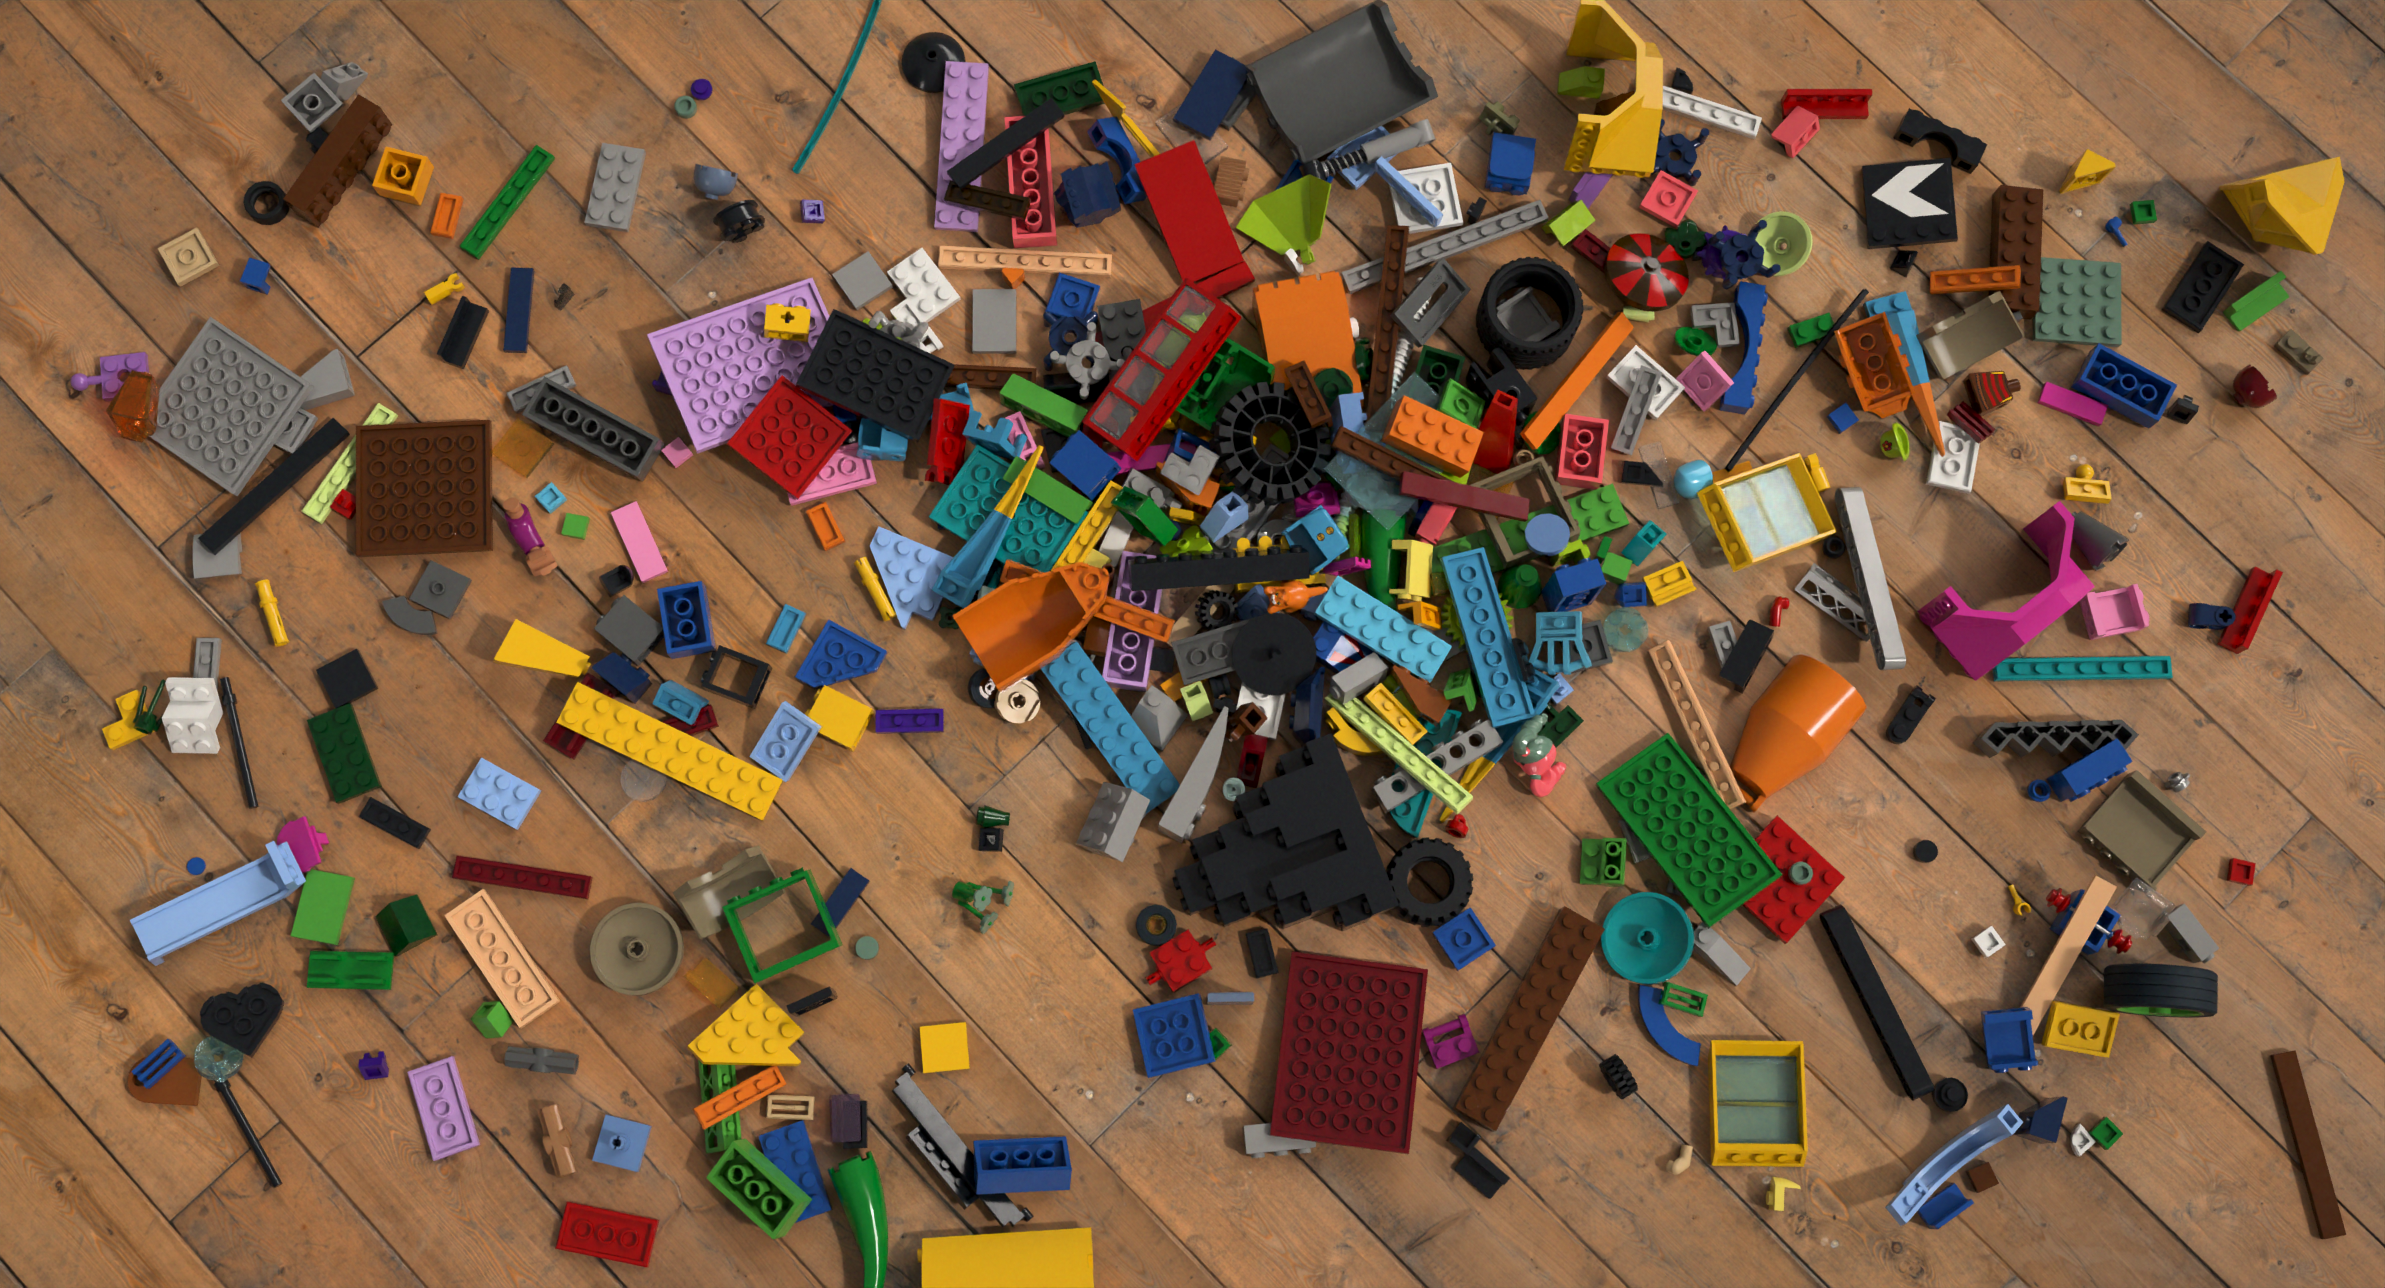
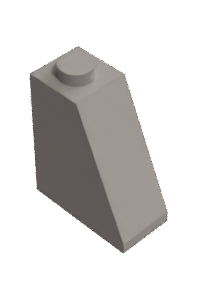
M338 349L330 352L301 376V378L314 386L300 407L303 410H309L355 396L345 356Z

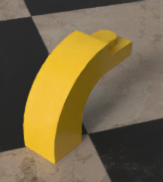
M1334 707L1326 712L1325 722L1332 731H1337L1333 738L1339 747L1349 753L1360 756H1375L1384 753L1361 732H1357L1349 727Z

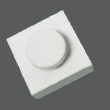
M1989 926L1971 939L1984 958L1989 957L2006 945L1992 926Z

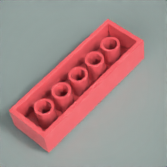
M1025 116L1005 117V130ZM1048 128L1007 157L1010 194L1031 199L1025 220L1011 218L1014 248L1057 246Z

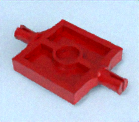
M1188 929L1150 952L1157 971L1145 977L1149 985L1151 986L1162 978L1174 993L1211 971L1212 967L1206 959L1205 952L1216 946L1214 939L1211 937L1200 944L1194 939Z

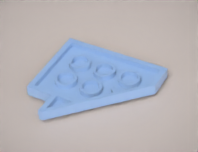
M878 526L870 544V549L902 629H906L913 613L934 621L944 597L932 591V588L941 571L954 557Z

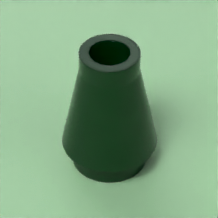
M986 805L978 807L976 825H981V827L1009 825L1010 812H1004Z

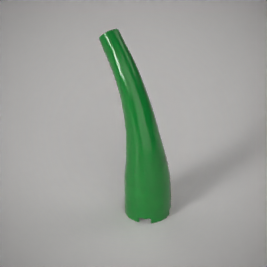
M1373 509V514H1368V510H1363L1360 527L1361 555L1365 560H1371V568L1363 570L1367 591L1370 596L1397 612L1398 595L1390 594L1389 590L1398 589L1402 551L1392 549V540H1404L1406 515L1401 514L1400 517H1396V511Z
M867 1151L865 1152L866 1158L862 1159L859 1154L838 1163V1170H834L833 1166L827 1170L864 1261L863 1288H884L888 1262L887 1209L877 1164L872 1152Z

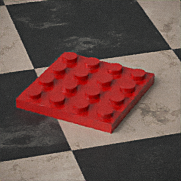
M782 375L726 445L798 500L852 430Z
M1777 815L1754 840L1782 873V876L1744 903L1743 906L1778 939L1786 944L1845 877ZM1797 862L1809 864L1813 871L1812 879L1804 885L1794 884L1788 876L1789 868Z

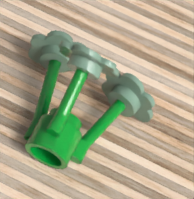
M959 881L953 888L952 897L959 900L958 905L965 907L981 920L979 930L984 934L993 926L998 914L992 912L991 915L986 914L984 916L980 912L984 911L986 905L990 904L992 893L1001 894L1005 906L1008 907L1013 897L1014 882L1009 881L1008 886H1004L1003 889H997ZM974 900V902H973V907H972L971 905L968 904V902L971 903V902Z

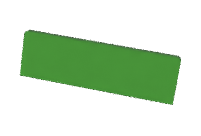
M1016 374L1011 375L999 393L1002 405L1016 412L1021 411L1022 415L1068 438L1080 430L1082 420L1088 413L1087 409Z
M1016 456L1003 479L1013 484L1027 461ZM1035 467L1024 491L1076 524L1079 523L1085 511L1091 510L1094 502Z

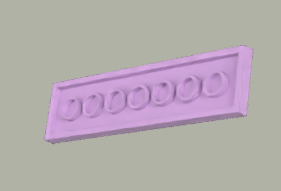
M946 61L935 230L978 232L979 210L946 203L944 197L949 181L952 180L947 174V170L984 145L989 75L988 63ZM982 175L971 182L970 185L981 187Z

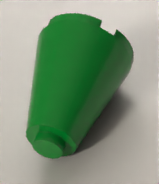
M1531 565L1512 566L1506 569L1498 580V592L1502 593L1500 599L1502 601L1508 600L1506 605L1511 608L1531 607L1541 595V580L1537 570Z

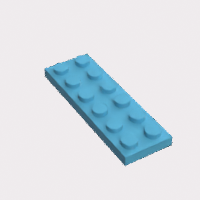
M1338 575L1314 615L1398 667L1401 665L1407 668L1414 677H1421L1431 683L1452 647Z

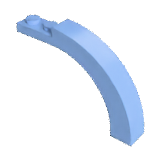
M2009 1104L1981 1118L1925 1160L1902 1183L1904 1186L1885 1208L1900 1226L1906 1224L1944 1181L1989 1147L2012 1136L2023 1121Z

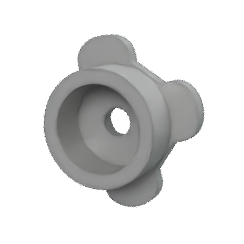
M2175 772L2169 776V781L2164 786L2166 788L2171 787L2174 792L2182 791L2190 784L2188 780L2190 774Z

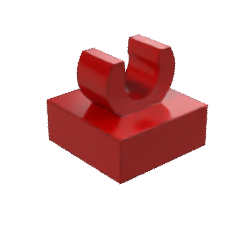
M342 489L333 500L334 502L330 508L351 520L356 514V497Z

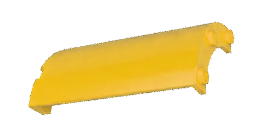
M1091 1227L922 1238V1248L917 1250L918 1263H922V1288H1094Z

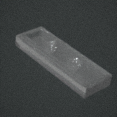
M1661 442L1640 446L1638 450L1642 462H1646L1663 482V487L1650 486L1657 509L1678 505L1680 501Z

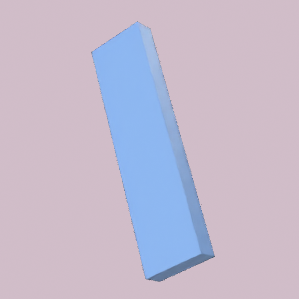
M1381 156L1376 161L1374 170L1434 227L1438 226L1441 223L1443 214Z

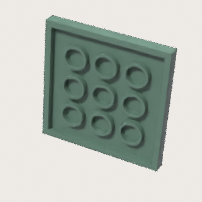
M2041 257L2039 312L2033 317V341L2093 346L2100 343L2107 347L2121 346V263Z

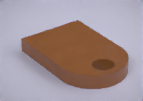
M159 1056L158 1058H156V1059H155L147 1068H145L142 1072L144 1073V1072H145L152 1064H154L161 1056ZM147 1057L136 1062L131 1068L128 1075V1088L137 1100L153 1104L198 1106L204 1059L183 1058L150 1089L145 1088L144 1084L139 1086L136 1083L137 1076L131 1072ZM169 1057L166 1061H164V1063L160 1065L154 1072H152L147 1077V1079H151L160 1069H162L174 1057Z

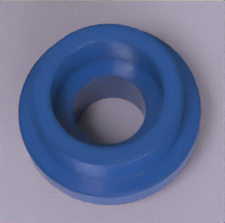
M2038 779L2029 784L2027 792L2033 801L2043 802L2049 798L2051 789L2046 781ZM2036 787L2041 789V795L2035 792Z

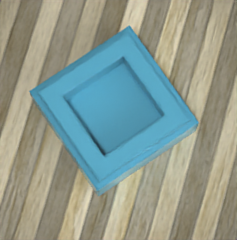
M552 482L534 496L550 514L567 500Z

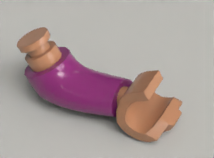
M517 498L507 499L503 504V508L506 511L504 516L507 526L514 540L526 555L525 560L534 577L538 575L545 576L551 573V570L558 565L550 549L545 547L538 534L529 509L526 505L520 503Z

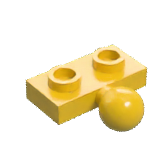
M2082 464L2076 469L2077 478L2065 477L2063 481L2065 500L2109 504L2111 501L2109 481L2092 480L2094 475L2093 468L2088 464Z

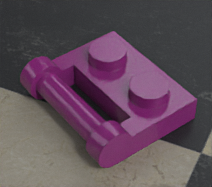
M1465 1014L1457 1016V1019L1429 1029L1427 1027L1422 1029V1035L1436 1069L1480 1053ZM1461 1027L1463 1034L1434 1044V1037Z

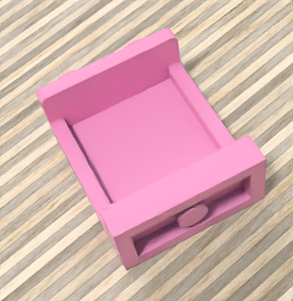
M2138 584L2106 592H2090L2079 601L2090 640L2141 631L2149 626V614L2144 609L2143 593L2139 589Z

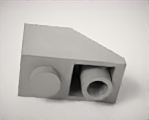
M350 62L323 71L321 80L343 102L348 100L363 83L368 73L362 70L359 65Z

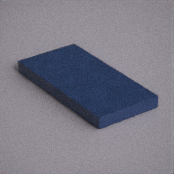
M1215 49L1173 117V121L1211 141L1247 82L1245 76L1247 74L1246 65Z

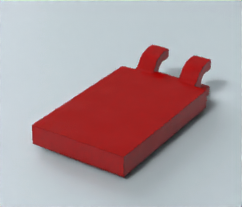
M934 398L927 465H931V468L926 472L925 481L934 482L935 477L936 482L949 485L958 474V470L962 468L966 446V437L962 433L969 419L970 405Z

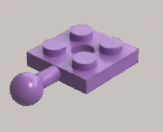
M145 352L100 357L101 375L87 377L85 374L77 373L70 380L71 386L78 391L87 389L89 385L102 384V397L104 401L151 396L148 355ZM130 372L129 380L125 382L120 381L122 373Z

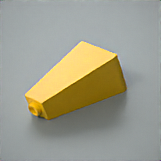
M515 619L493 661L499 665L579 678L580 674L585 675L591 663L587 662L590 656Z

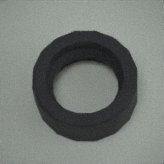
M261 181L253 184L244 195L243 203L245 210L256 222L262 225L279 223L289 212V205L283 200L286 194L277 184L271 181ZM268 192L275 193L279 198L276 208L270 213H258L255 210V202L258 197Z

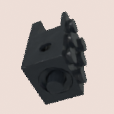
M1498 346L1492 350L1487 362V367L1493 376L1486 379L1476 363L1473 362L1469 367L1465 382L1470 391H1474L1477 396L1486 401L1484 409L1487 408V410L1497 390L1517 398L1516 425L1519 426L1528 418L1526 415L1531 413L1538 398L1501 347Z

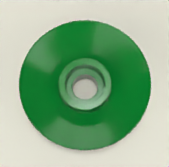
M1682 327L1674 335L1677 345L1691 355L1699 356L1703 351L1712 355L1716 351L1717 344L1713 337L1701 329Z

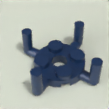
M1661 119L1654 173L1662 170L1675 178L1684 177L1690 186H1695L1701 176L1700 170H1694L1691 173L1697 159L1696 148L1704 144L1709 135V130L1703 128L1699 136L1693 141H1689L1682 134L1665 136L1661 131L1665 121ZM1676 152L1679 154L1680 159L1677 161L1672 160L1669 157V153Z
M1760 220L1755 224L1748 236L1737 234L1724 243L1721 241L1724 238V233L1718 231L1709 238V244L1720 250L1719 260L1722 264L1721 268L1727 274L1722 283L1724 289L1732 287L1738 282V279L1749 278L1757 272L1767 278H1771L1781 270L1778 264H1774L1770 268L1762 265L1764 249L1755 239L1758 233L1767 227L1765 220ZM1737 252H1742L1745 255L1746 261L1744 263L1737 260Z
M1091 311L1084 319L1077 316H1065L1058 320L1050 312H1044V326L1051 327L1049 344L1052 349L1043 359L1046 371L1053 369L1050 357L1051 352L1057 351L1059 355L1067 356L1075 343L1086 340L1088 323L1094 322L1096 326L1098 325V313L1096 311ZM1068 333H1074L1077 339L1074 342H1067L1064 337ZM1086 357L1090 361V367L1092 368L1095 363L1093 358Z

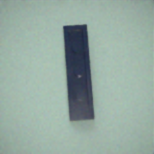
M511 267L503 349L505 353H527L535 272L533 268Z

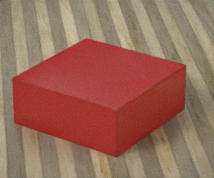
M2236 858L2230 859L2227 881L2247 886L2253 885L2256 863Z

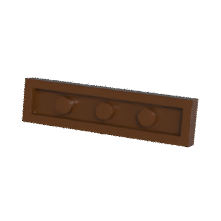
M1104 564L1102 569H1107L1110 575L1107 595L1115 598L1119 574H1114L1115 568L1113 565ZM1095 616L1088 622L1083 647L1086 654L1105 657L1111 622Z

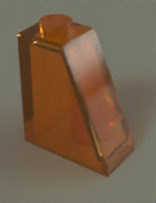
M132 370L106 409L121 438L141 443L148 436L155 433L157 426L160 388L154 377L148 372Z

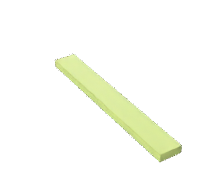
M1331 693L1325 697V702L1331 708L1334 707L1344 719L1453 812L1458 814L1473 800V796L1358 698H1354L1342 705Z

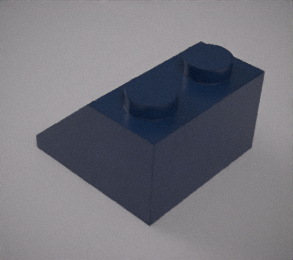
M613 652L594 664L592 669L634 704L652 685V682L647 679L650 675L641 667L637 670L632 667L633 661L623 653L619 656Z
M2064 1096L2046 1098L2020 1112L2019 1118L2023 1123L2014 1135L2039 1144L2056 1143L2068 1098Z

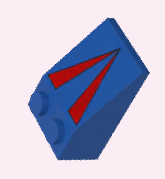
M1326 621L1322 623L1313 637L1316 645V661L1336 674L1374 652Z

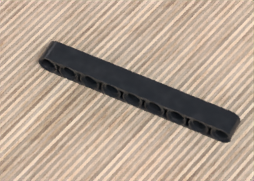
M1840 904L1820 913V921L1906 1094L1914 1101L1933 1092L1934 1085L1846 909Z

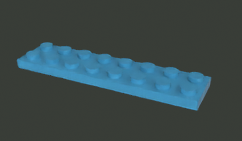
M1484 547L1442 557L1440 559L1486 713L1492 727L1497 728L1531 719L1535 716V712L1511 640L1512 637Z
M1077 641L1067 647L1059 658L1041 668L1126 788L1133 789L1150 799L1146 814L1177 792L1180 786L1179 782Z

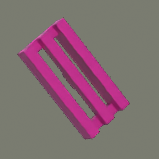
M1352 557L1329 563L1323 568V573L1333 576L1355 573L1371 568V560Z

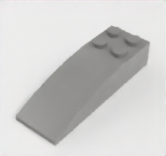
M1226 706L1221 711L1158 824V831L1181 844L1184 839L1189 840L1195 829V825H1193L1195 819L1199 821L1205 811L1206 805H1204V802L1213 784L1223 748L1228 708Z

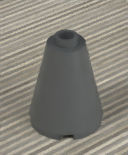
M2082 511L2072 513V516L2075 518L2072 538L2095 571L2105 567L2103 562H2108L2109 560L2112 562L2127 546L2126 542H2129V539Z

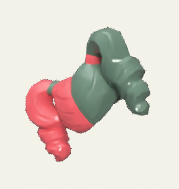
M1544 713L1535 715L1531 720L1526 721L1521 726V731L1513 739L1514 762L1530 776V788L1537 797L1547 796L1566 769V764L1563 762H1557L1552 766L1556 757V747L1551 739L1537 735L1548 719L1547 714Z

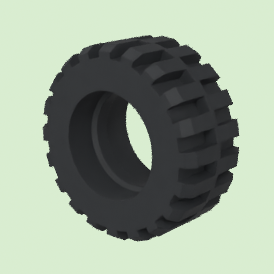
M1429 837L1417 841L1415 839L1398 850L1388 864L1386 873L1399 903V906L1394 908L1398 912L1397 915L1399 917L1409 920L1408 923L1413 925L1419 924L1421 927L1439 926L1449 922L1463 910L1469 902V897L1473 891V873H1470V863L1465 861L1461 850L1457 851L1450 842L1444 843L1442 839L1435 838L1433 840L1429 839ZM1431 861L1437 863L1449 876L1450 886L1448 893L1442 900L1436 903L1420 902L1413 897L1408 889V874L1420 862Z

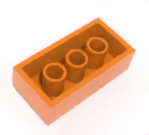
M1404 395L1395 403L1381 442L1461 478L1470 471L1484 432Z

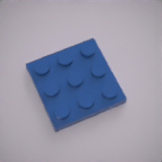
M1200 993L1133 1009L1148 1078L1216 1062Z

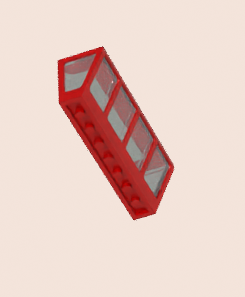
M1185 278L1082 422L1106 441L1138 462L1242 317L1230 306L1188 278Z

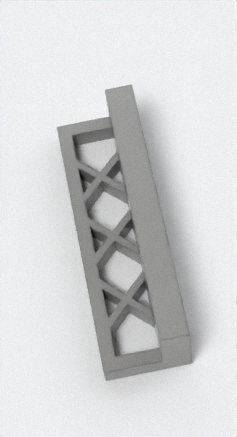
M1813 563L1794 590L1868 642L1870 639L1869 633L1866 634L1859 629L1858 622L1865 621L1859 595ZM1809 579L1816 584L1817 592H1808L1802 586ZM1822 595L1834 597L1835 605L1823 603ZM1849 608L1853 611L1854 618H1844L1841 616L1840 609Z

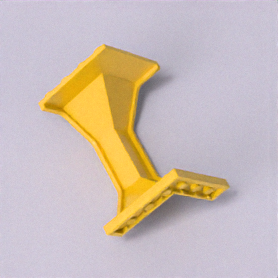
M1580 0L1568 41L1566 56L1636 61L1635 93L1609 115L1578 114L1564 170L1592 172L1594 174H1614L1616 176L1628 175L1638 178L1650 177V174L1654 173L1663 110V58L1656 44L1644 42L1605 0Z

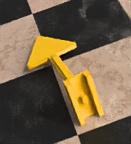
M1094 79L1092 84L1112 116L1117 117L1119 122L1122 120L1124 126L1150 157L1159 155L1160 153L1133 120L1125 114L1126 106Z

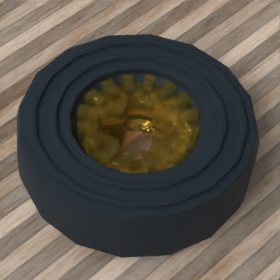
M1163 905L1147 906L1137 917V933L1142 941L1149 945H1163L1170 941L1176 933L1177 923L1175 916L1170 909ZM1152 920L1156 922L1161 920L1160 926L1162 929L1160 931L1158 929L1154 931L1151 929L1152 924L1150 922Z

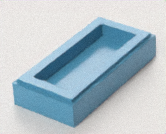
M785 604L766 645L787 654L806 613Z

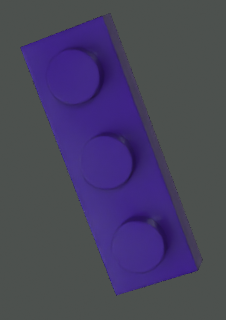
M944 709L876 710V734L944 732Z

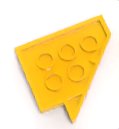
M755 984L696 1037L687 1048L702 1064L799 1066L801 1061L789 1048L804 1035V1031Z

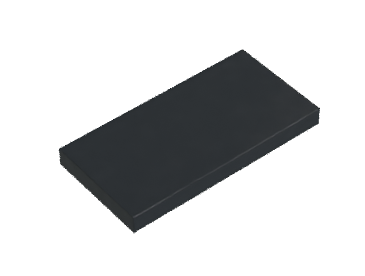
M2207 241L2162 310L2195 332H2201L2244 264Z

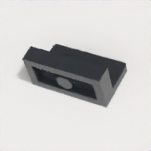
M1475 1147L1455 1167L1459 1174L1488 1199H1491L1498 1189L1510 1179L1509 1176Z

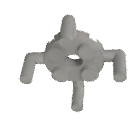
M877 311L869 321L871 328H876L880 323L882 326L881 331L894 337H899L920 348L921 338L929 327L927 322H922L914 327L908 322L903 323L899 322V320L889 321L881 311Z
M1090 322L1087 325L1086 340L1075 343L1067 356L1059 355L1057 351H1053L1050 354L1053 363L1066 364L1070 376L1081 384L1080 397L1083 400L1089 397L1090 385L1101 381L1109 370L1118 371L1125 362L1123 359L1110 361L1106 348L1095 341L1096 324L1094 322ZM1085 357L1093 358L1095 363L1092 368L1087 369L1082 366V360Z

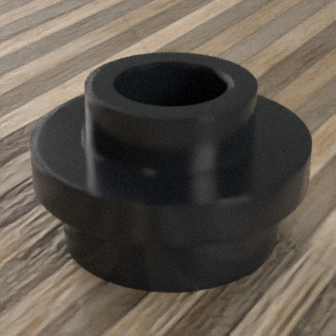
M1829 537L1823 542L1822 550L1827 557L1836 559L1844 553L1845 545L1840 538ZM1830 545H1834L1836 551H1831Z

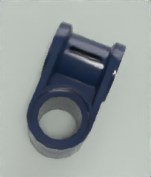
M2205 603L2189 604L2188 627L2221 630L2235 621V613L2229 607Z

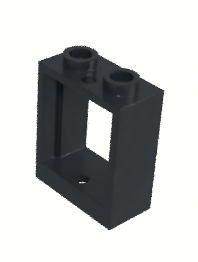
M719 645L718 649L712 652L709 670H705L702 675V687L708 692L755 709L772 671V667L768 663ZM724 655L758 667L746 697L712 684Z

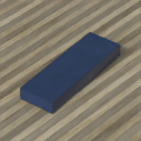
M852 868L849 869L825 903L836 929L870 882ZM818 913L811 925L830 937L822 917Z

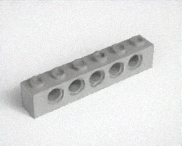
M1482 719L1470 725L1471 730L1466 733L1459 731L1451 737L1452 741L1444 744V742L1437 744L1432 748L1433 752L1426 757L1430 760H1439L1442 764L1441 770L1450 776L1501 746L1503 741L1496 729L1492 727L1489 719L1485 722ZM1477 737L1480 741V746L1474 747L1470 745L1469 738ZM1450 749H1459L1461 757L1453 758L1450 755ZM1401 766L1393 771L1394 775L1388 779L1386 776H1383L1374 782L1376 786L1371 790L1385 814L1426 790L1421 783L1415 781ZM1400 782L1403 785V791L1395 792L1392 789V783Z

